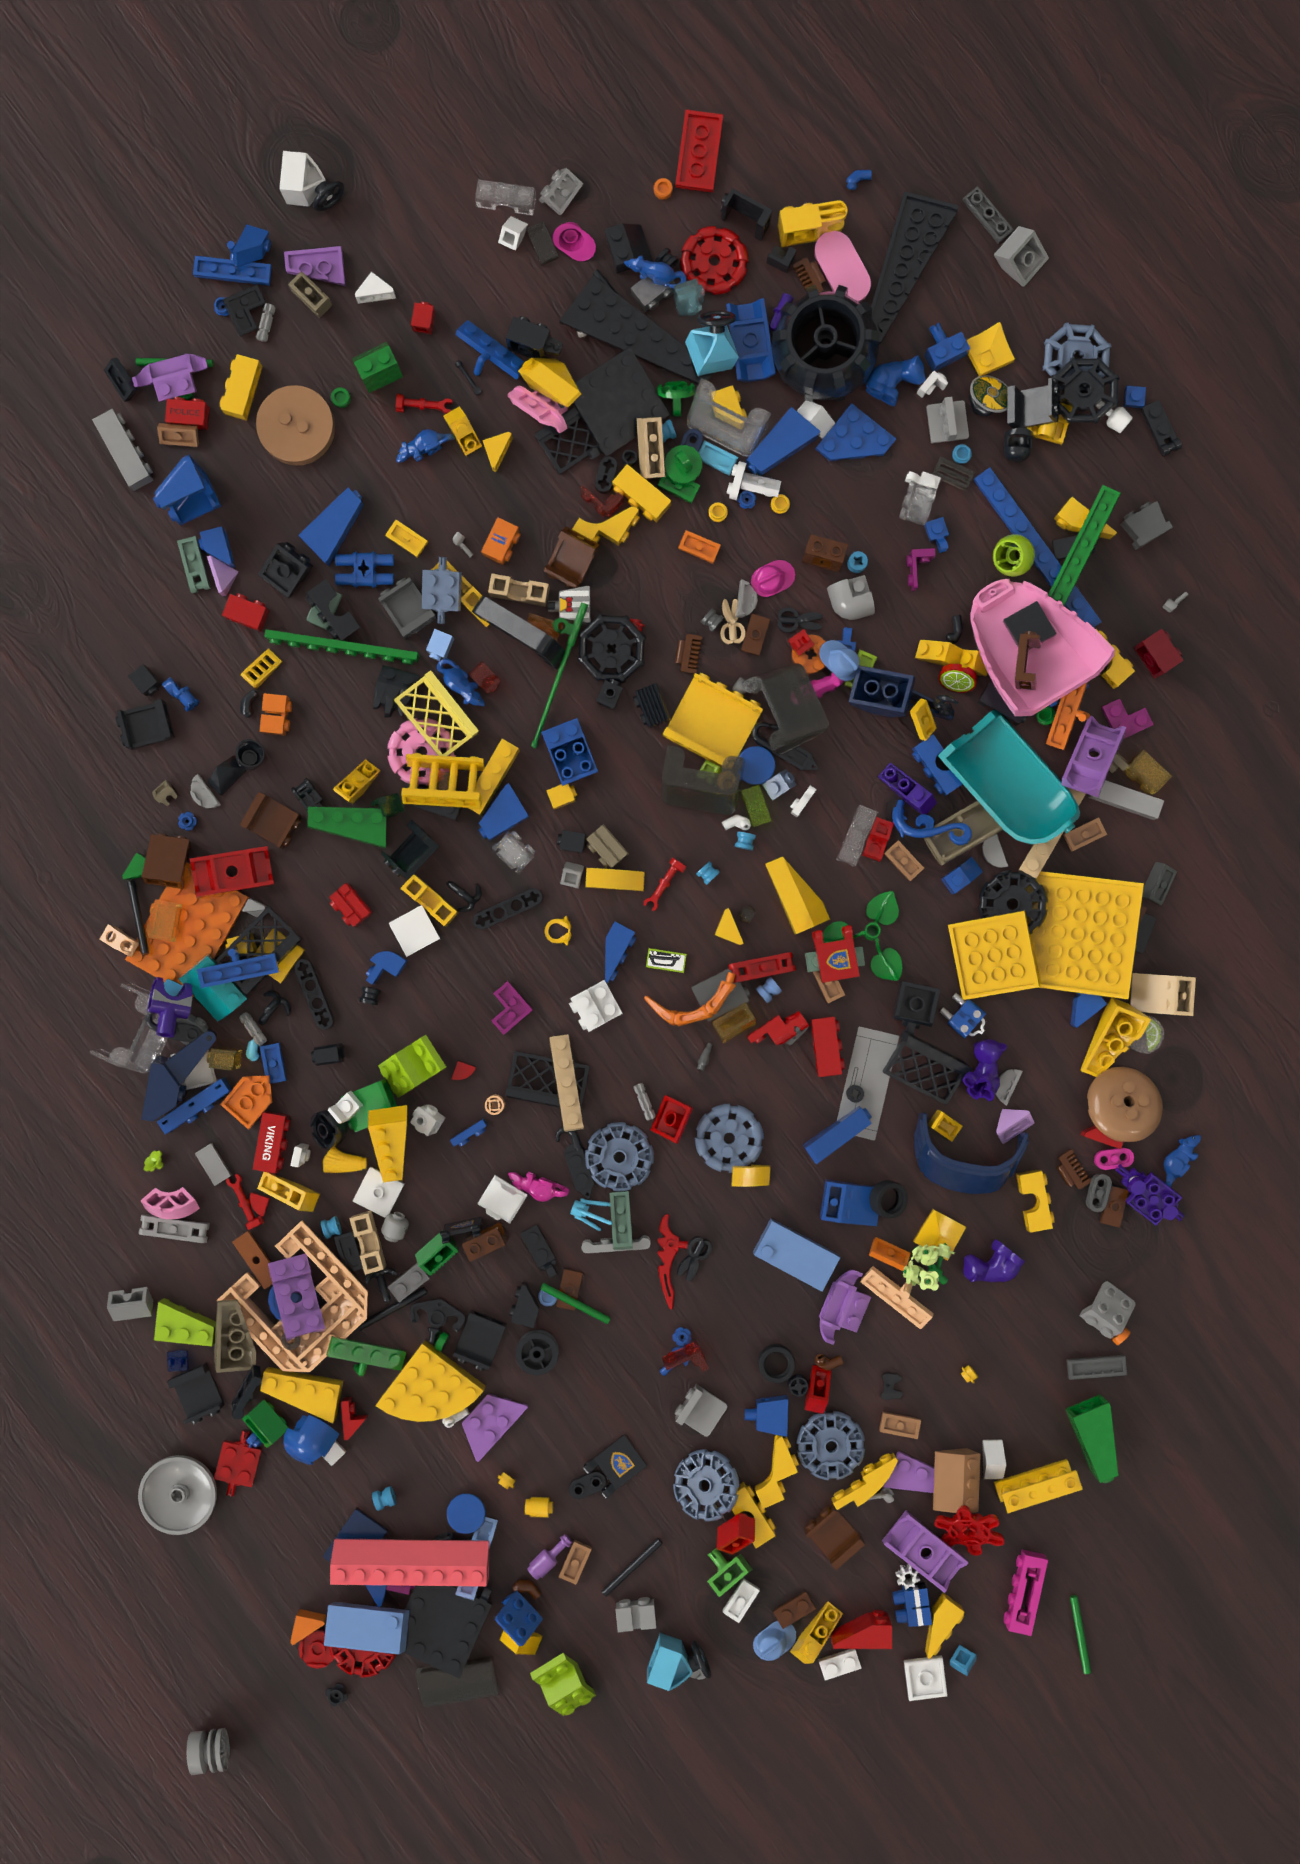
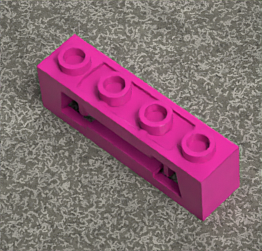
M1022 1549L1021 1555L1017 1556L1016 1566L1018 1569L1012 1578V1585L1014 1587L1012 1593H1009L1008 1612L1006 1611L1004 1614V1623L1008 1631L1032 1636L1048 1559L1044 1554ZM1026 1573H1028V1576H1031L1025 1604L1027 1611L1025 1612V1609L1021 1608L1027 1583Z

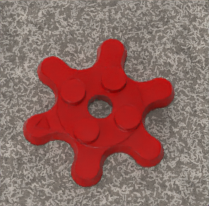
M965 1505L958 1508L957 1514L953 1515V1518L939 1515L934 1522L937 1528L948 1532L941 1537L950 1547L956 1544L965 1545L969 1554L974 1556L982 1554L981 1545L983 1544L1002 1546L1005 1543L1001 1533L991 1530L999 1526V1519L996 1515L989 1514L983 1517L981 1514H972L970 1508Z

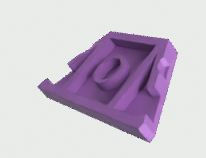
M488 1393L462 1421V1426L477 1462L484 1457L528 1408L527 1404L511 1401V1399L500 1398L497 1395Z

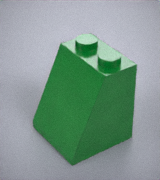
M387 342L352 358L369 393L403 377Z
M386 1078L353 1091L363 1106L347 1122L351 1130L354 1129L355 1132L368 1128L369 1110L397 1107Z

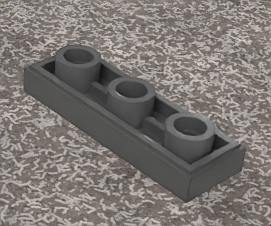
M978 186L962 199L997 244L1013 233L1014 229Z

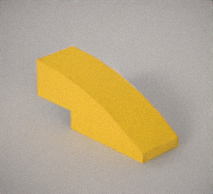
M587 868L586 888L643 891L644 872Z

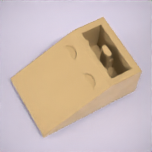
M1132 973L1130 1005L1145 1013L1193 1016L1196 977Z

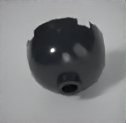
M328 1110L314 1113L311 1117L310 1127L313 1126L314 1133L311 1134L316 1144L321 1148L329 1149L335 1147L345 1139L347 1123L339 1124Z

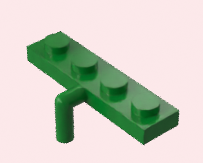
M331 1336L326 1355L332 1358L360 1363V1365L355 1364L353 1369L359 1376H364L367 1365L401 1371L406 1351Z

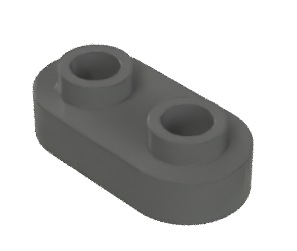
M1098 1173L1091 1179L1086 1197V1206L1094 1212L1103 1211L1107 1205L1112 1186L1109 1176ZM1099 1180L1102 1181V1184L1100 1186H1098ZM1096 1198L1097 1202L1093 1205V1200Z

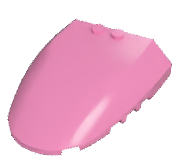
M1010 579L995 581L984 587L973 600L970 618L981 658L993 684L1014 716H1032L1098 676L1115 656L1114 648L1088 622L1082 621L1075 611L1071 612L1063 606L1061 601L1058 600L1057 602L1049 597L1047 592L1026 581H1023V583L1011 582ZM1037 601L1057 634L1041 643L1040 648L1028 650L1026 673L1036 674V690L1016 689L1015 672L1018 646L1004 625L1003 619Z

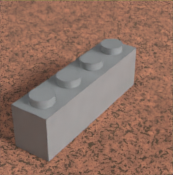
M110 409L92 419L128 486L135 491L152 482L151 474L153 471L149 464L144 463L142 460L144 454L139 446L135 447L133 443L135 438L129 429H125L123 424L126 422L121 413L117 414L113 409Z

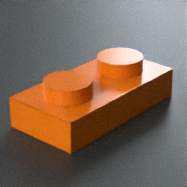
M685 530L678 549L713 564L721 545Z
M875 1237L869 1256L903 1271L904 1267L908 1265L911 1253Z

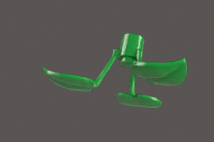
M893 891L881 893L868 903L866 915L868 918L875 920V922L869 923L864 931L853 935V939L864 935L867 940H874L879 955H875L871 960L872 972L881 979L898 981L902 974L901 957L893 948H886L881 952L878 939L881 932L878 922L882 925H890L898 918L899 908ZM837 921L828 925L822 932L823 943L844 940L841 929L848 924Z

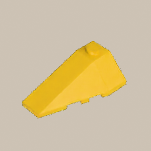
M530 358L518 370L531 389L567 408L581 395L566 365L555 358Z

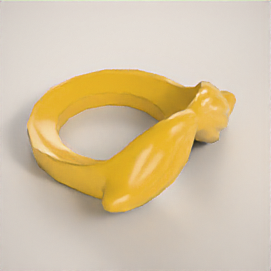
M568 917L552 919L545 926V936L550 942L568 945L571 939V924ZM552 924L562 925L568 929V933H565L559 939L550 937L548 930Z

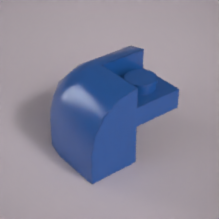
M302 1415L296 1423L294 1430L287 1428L283 1444L286 1452L296 1461L313 1465V1461L327 1455L338 1438L339 1433L311 1415H308V1417Z

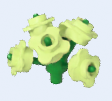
M939 1243V1247L934 1245L928 1246L927 1244L923 1247L921 1245L915 1247L912 1251L913 1256L911 1260L915 1259L918 1263L921 1262L927 1265L929 1269L926 1272L920 1266L913 1265V1261L910 1260L909 1265L905 1266L903 1270L906 1283L910 1284L911 1282L913 1286L916 1284L920 1285V1288L923 1290L929 1288L934 1291L939 1288L938 1281L945 1285L948 1278L942 1274L943 1270L940 1269L943 1257L949 1259L950 1254H955V1252L950 1251L951 1247L947 1246L946 1243Z

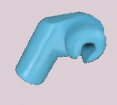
M253 1039L248 1042L246 1057L251 1061H257L259 1059V1053L257 1052L259 1045Z

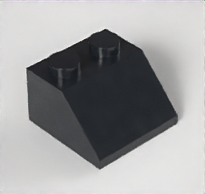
M622 223L604 229L605 239L616 273L630 270L631 268L627 267L624 261L638 258L639 256H643V260L653 262L641 225Z

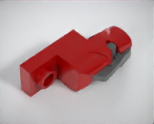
M800 1011L785 1017L784 1021L779 1015H776L746 1037L751 1043L755 1041L757 1044L766 1038L764 1034L768 1033L775 1045L784 1043L792 1045L808 1029L809 1024Z

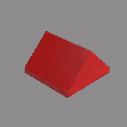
M665 1095L650 1130L678 1144L693 1106Z

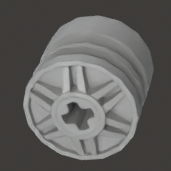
M220 1728L217 1731L212 1729L208 1736L205 1730L190 1732L187 1740V1765L189 1773L191 1775L206 1774L208 1766L211 1773H215L217 1770L219 1772L227 1771L230 1756L227 1730L225 1728Z

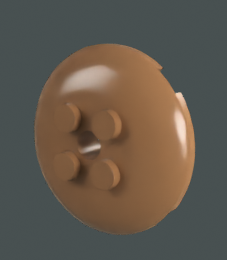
M1114 1067L1099 1074L1091 1083L1087 1094L1088 1113L1094 1125L1104 1135L1119 1142H1137L1145 1139L1156 1130L1161 1121L1163 1104L1158 1088L1148 1076L1133 1068ZM1124 1099L1129 1100L1130 1107L1125 1105Z

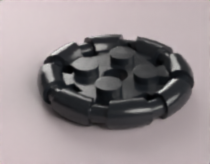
M1006 870L994 875V878L989 883L986 882L980 892V906H978L980 917L986 918L1025 911L1026 918L1029 916L1032 919V922L1028 924L1029 933L1032 934L1035 928L1042 925L1048 912L1046 910L1048 897L1045 888L1036 881L1037 878L1020 870L1019 872ZM1011 879L1018 880V886L1011 885ZM1000 884L1003 888L996 892L994 888ZM1028 886L1034 889L1030 894L1025 890ZM989 899L994 900V907H988ZM1010 899L1018 901V907L1014 910H1010L1007 906ZM1033 902H1039L1038 909H1032Z

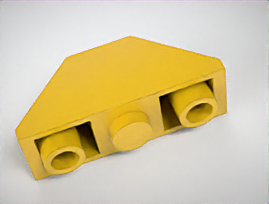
M365 759L336 785L333 790L353 804L365 793L381 770Z

